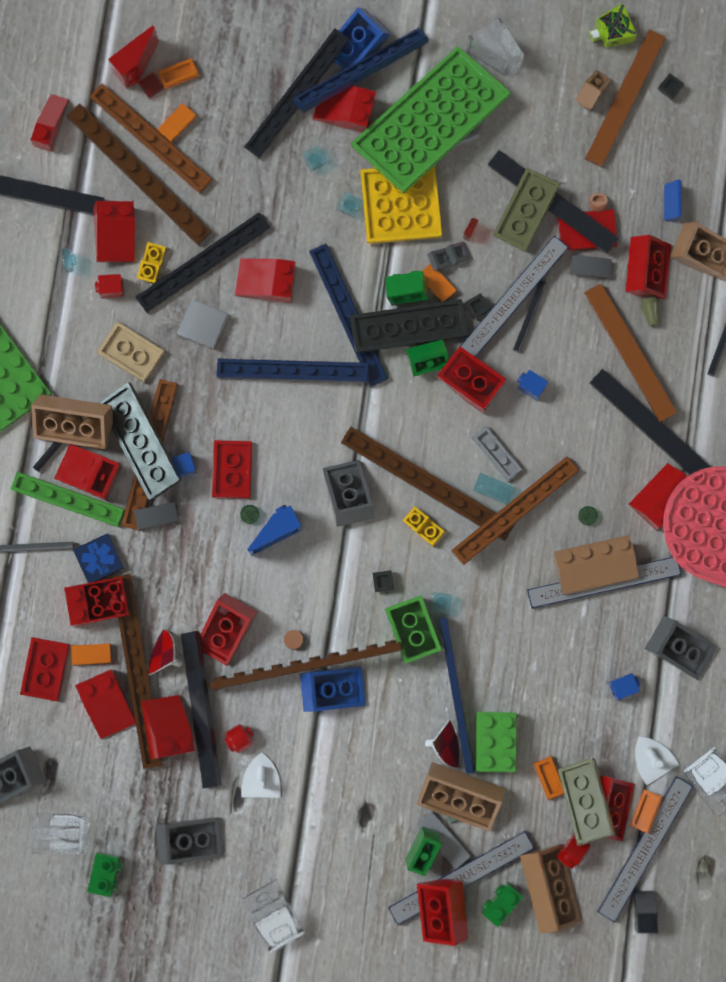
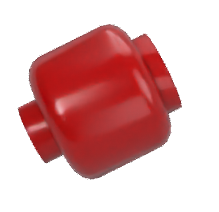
M238 724L226 732L224 741L232 753L234 751L241 753L253 745L252 737L254 734L249 726L245 728L242 724Z

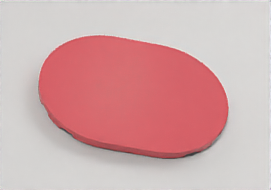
M718 466L698 470L687 476L676 486L665 507L663 531L672 557L686 572L696 578L725 588L726 467Z

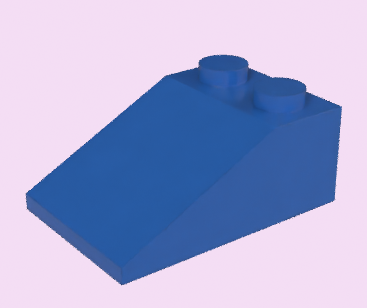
M357 7L339 30L350 39V42L334 62L342 70L376 52L391 33L366 9Z
M283 505L276 509V513L272 515L247 550L251 556L302 531L301 524L291 505L288 507Z
M362 667L300 673L303 712L366 705Z

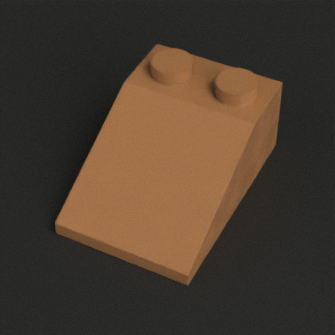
M698 222L684 223L670 257L685 266L726 281V239Z

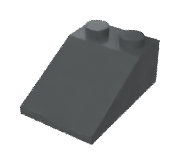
M360 460L323 468L337 527L373 519V503Z
M666 616L662 617L645 647L653 655L696 680H699L717 648L681 623Z
M31 747L16 750L0 759V804L45 783Z
M219 817L156 823L159 863L170 865L223 857Z

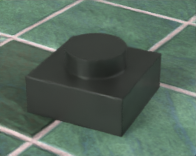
M669 73L657 90L673 100L684 86V83Z
M481 293L464 303L474 320L491 310Z
M391 570L372 573L375 592L394 590Z

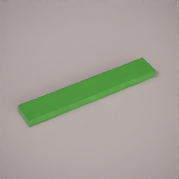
M20 472L16 473L10 489L118 528L125 513L123 508Z

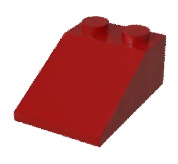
M153 25L108 59L113 73L126 89L130 86H135L139 82L159 43L156 29Z
M351 86L317 105L312 120L363 133L370 123L376 101V91Z
M96 201L93 207L96 262H134V201Z
M240 258L235 296L291 303L296 261Z
M461 346L458 347L437 376L482 414L506 382V378Z
M224 593L217 599L200 634L202 652L228 666L249 631L258 611Z
M110 669L75 685L100 739L136 724L134 715L114 670Z
M179 695L141 701L151 759L195 751L192 731Z

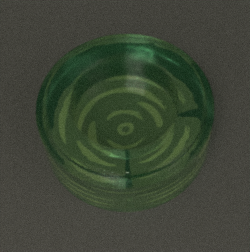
M246 505L241 509L240 516L244 523L254 524L259 520L260 513L256 506Z
M591 506L583 507L578 513L580 523L586 526L594 524L598 518L596 509Z

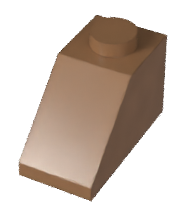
M596 70L585 82L575 100L582 107L591 110L612 79Z

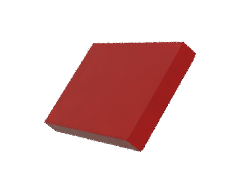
M614 209L583 211L616 236ZM557 218L559 240L569 247L567 251L599 249Z
M214 440L212 498L251 499L252 441Z
M31 637L20 695L59 702L70 644Z

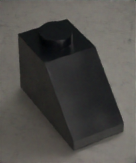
M633 891L635 931L638 934L658 933V913L654 891Z

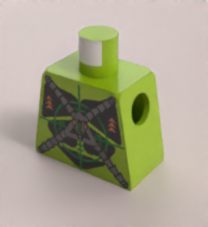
M623 3L597 18L595 24L597 29L589 32L592 42L601 39L606 48L632 43L637 36Z

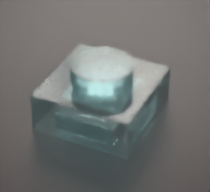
M319 145L302 153V157L311 172L327 164V160Z
M345 192L337 210L354 218L362 203V199Z
M62 249L64 269L66 272H74V265H77L75 254H72L70 249Z
M433 592L430 612L450 614L452 595Z

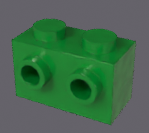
M415 270L406 274H394L386 277V294L390 304L393 306L428 300L427 278L423 271Z
M443 340L406 349L413 377L441 370L449 361L448 352Z
M424 826L421 827L405 858L407 870L424 877L426 876L429 869L433 866L437 853L442 848L443 842L439 832Z
M103 852L95 853L87 893L111 897L113 893L117 892L119 881H116L117 873H121L123 862L120 861L121 856Z
M507 882L504 885L501 884L494 893L496 895L492 900L488 899L481 907L483 909L481 913L497 928L523 898Z

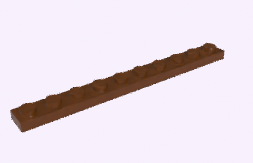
M80 103L67 115V118L197 246L211 234V231Z
M351 426L341 441L342 445L479 527L496 514ZM515 524L498 538L505 542Z
M131 574L113 576L111 578L122 577L129 613L127 616L118 617L143 769L163 766L162 757L150 758L141 701L150 700L152 697Z
M396 640L386 641L385 646L378 647L377 644L367 645L366 650L359 651L358 648L348 649L347 654L340 655L339 652L329 653L328 658L321 659L320 656L310 657L309 662L302 663L301 660L291 661L290 666L283 667V664L272 665L271 670L264 671V667L253 669L252 674L245 675V671L234 673L233 678L227 679L226 675L215 677L214 682H210L211 690H217L404 651L402 643H397Z

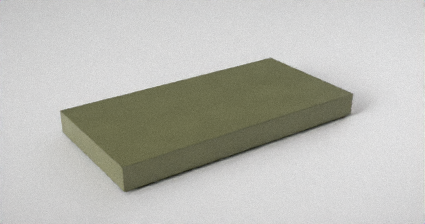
M526 168L493 236L527 252L561 183Z
M592 757L558 769L577 845L582 846L615 835L595 758Z

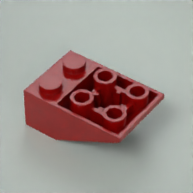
M69 444L54 479L107 501L122 466L120 463Z
M122 577L64 588L72 627L129 615Z

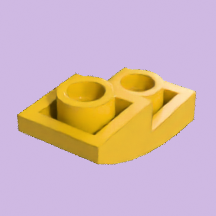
M147 242L144 258L141 260L137 275L138 279L156 283L167 247Z
M415 506L402 520L432 547L445 534L443 529Z

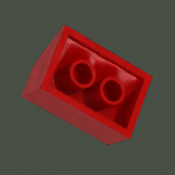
M651 235L631 237L625 292L637 297L666 299L671 244Z
M667 463L628 505L652 528L658 530L663 525L665 507L669 497L676 486L687 475Z
M600 775L615 835L606 838L623 842L635 784Z
M442 879L417 883L423 942L456 946L469 939L463 882L461 880Z

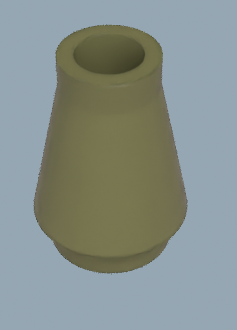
M656 297L641 300L642 305L640 307L648 322V326L659 323V305Z

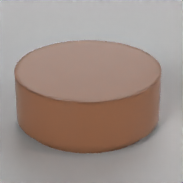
M594 193L590 196L589 207L592 210L603 211L607 208L608 198L606 195Z
M290 630L284 636V643L289 649H298L303 644V636L297 630Z

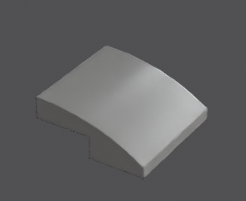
M191 300L177 335L194 341L199 345L215 349L229 315L213 307Z

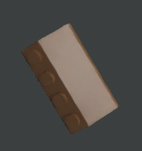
M42 394L31 404L33 438L99 449L107 448L113 424L112 405Z
M630 535L554 552L553 561L563 595L638 579L635 552Z
M431 762L416 805L490 832L502 804L505 788Z
M562 844L520 855L540 934L558 932L582 922L568 867L556 857L562 849Z

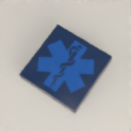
M108 533L73 549L88 583L96 582L124 569Z

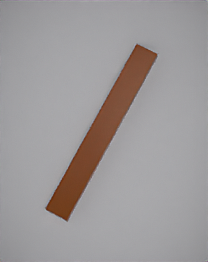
M648 30L585 160L602 167L666 38L665 36L653 30Z
M103 83L89 96L92 101L199 194L211 184L213 180Z
M600 283L585 291L584 295L658 421L661 423L677 414L676 409L602 284Z
M159 379L150 419L162 442H164L178 383ZM136 474L134 475L121 526L141 531V529H137L134 510L147 507L149 500Z
M566 456L453 548L451 552L464 566L580 470Z

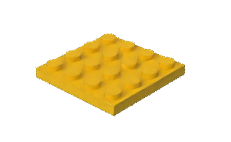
M435 166L404 194L375 168L360 169L367 244L442 238Z

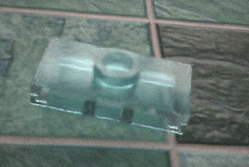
M480 472L473 491L508 505L516 487Z

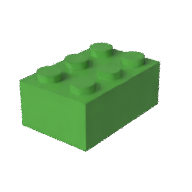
M421 595L385 608L395 640L403 645L404 651H400L404 664L442 650Z
M475 712V771L516 772V713Z

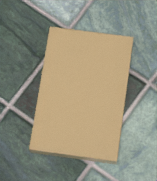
M117 321L96 353L145 384L165 354V351Z

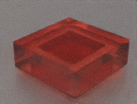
M154 73L138 82L148 99L164 90L163 85Z
M471 218L464 231L463 239L470 241L479 220Z

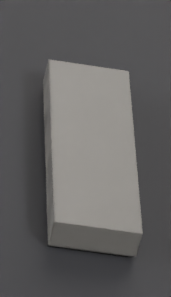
M487 426L471 438L507 482L523 470Z
M432 811L417 823L420 829L424 826L440 833L441 841L443 842L440 852L455 869L470 857L467 851Z

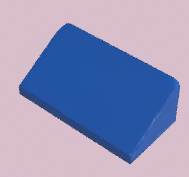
M680 179L664 185V221H678L682 216V181Z

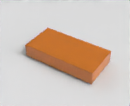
M192 58L158 70L165 90L199 77Z
M182 103L161 124L157 131L172 143L196 118V114Z
M431 263L423 270L427 278L428 289L440 302L447 301L457 291L439 271L433 270Z
M110 643L71 646L72 665L112 663Z
M552 756L533 763L547 800L564 794L560 776Z
M644 790L630 826L649 834L663 797Z

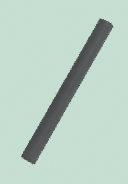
M73 541L0 545V553L74 549Z

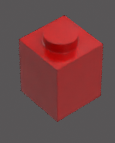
M121 274L98 275V281H95L96 293H99L101 298L124 297Z
M574 834L566 841L556 857L565 866L573 869L581 862L591 845L578 846Z

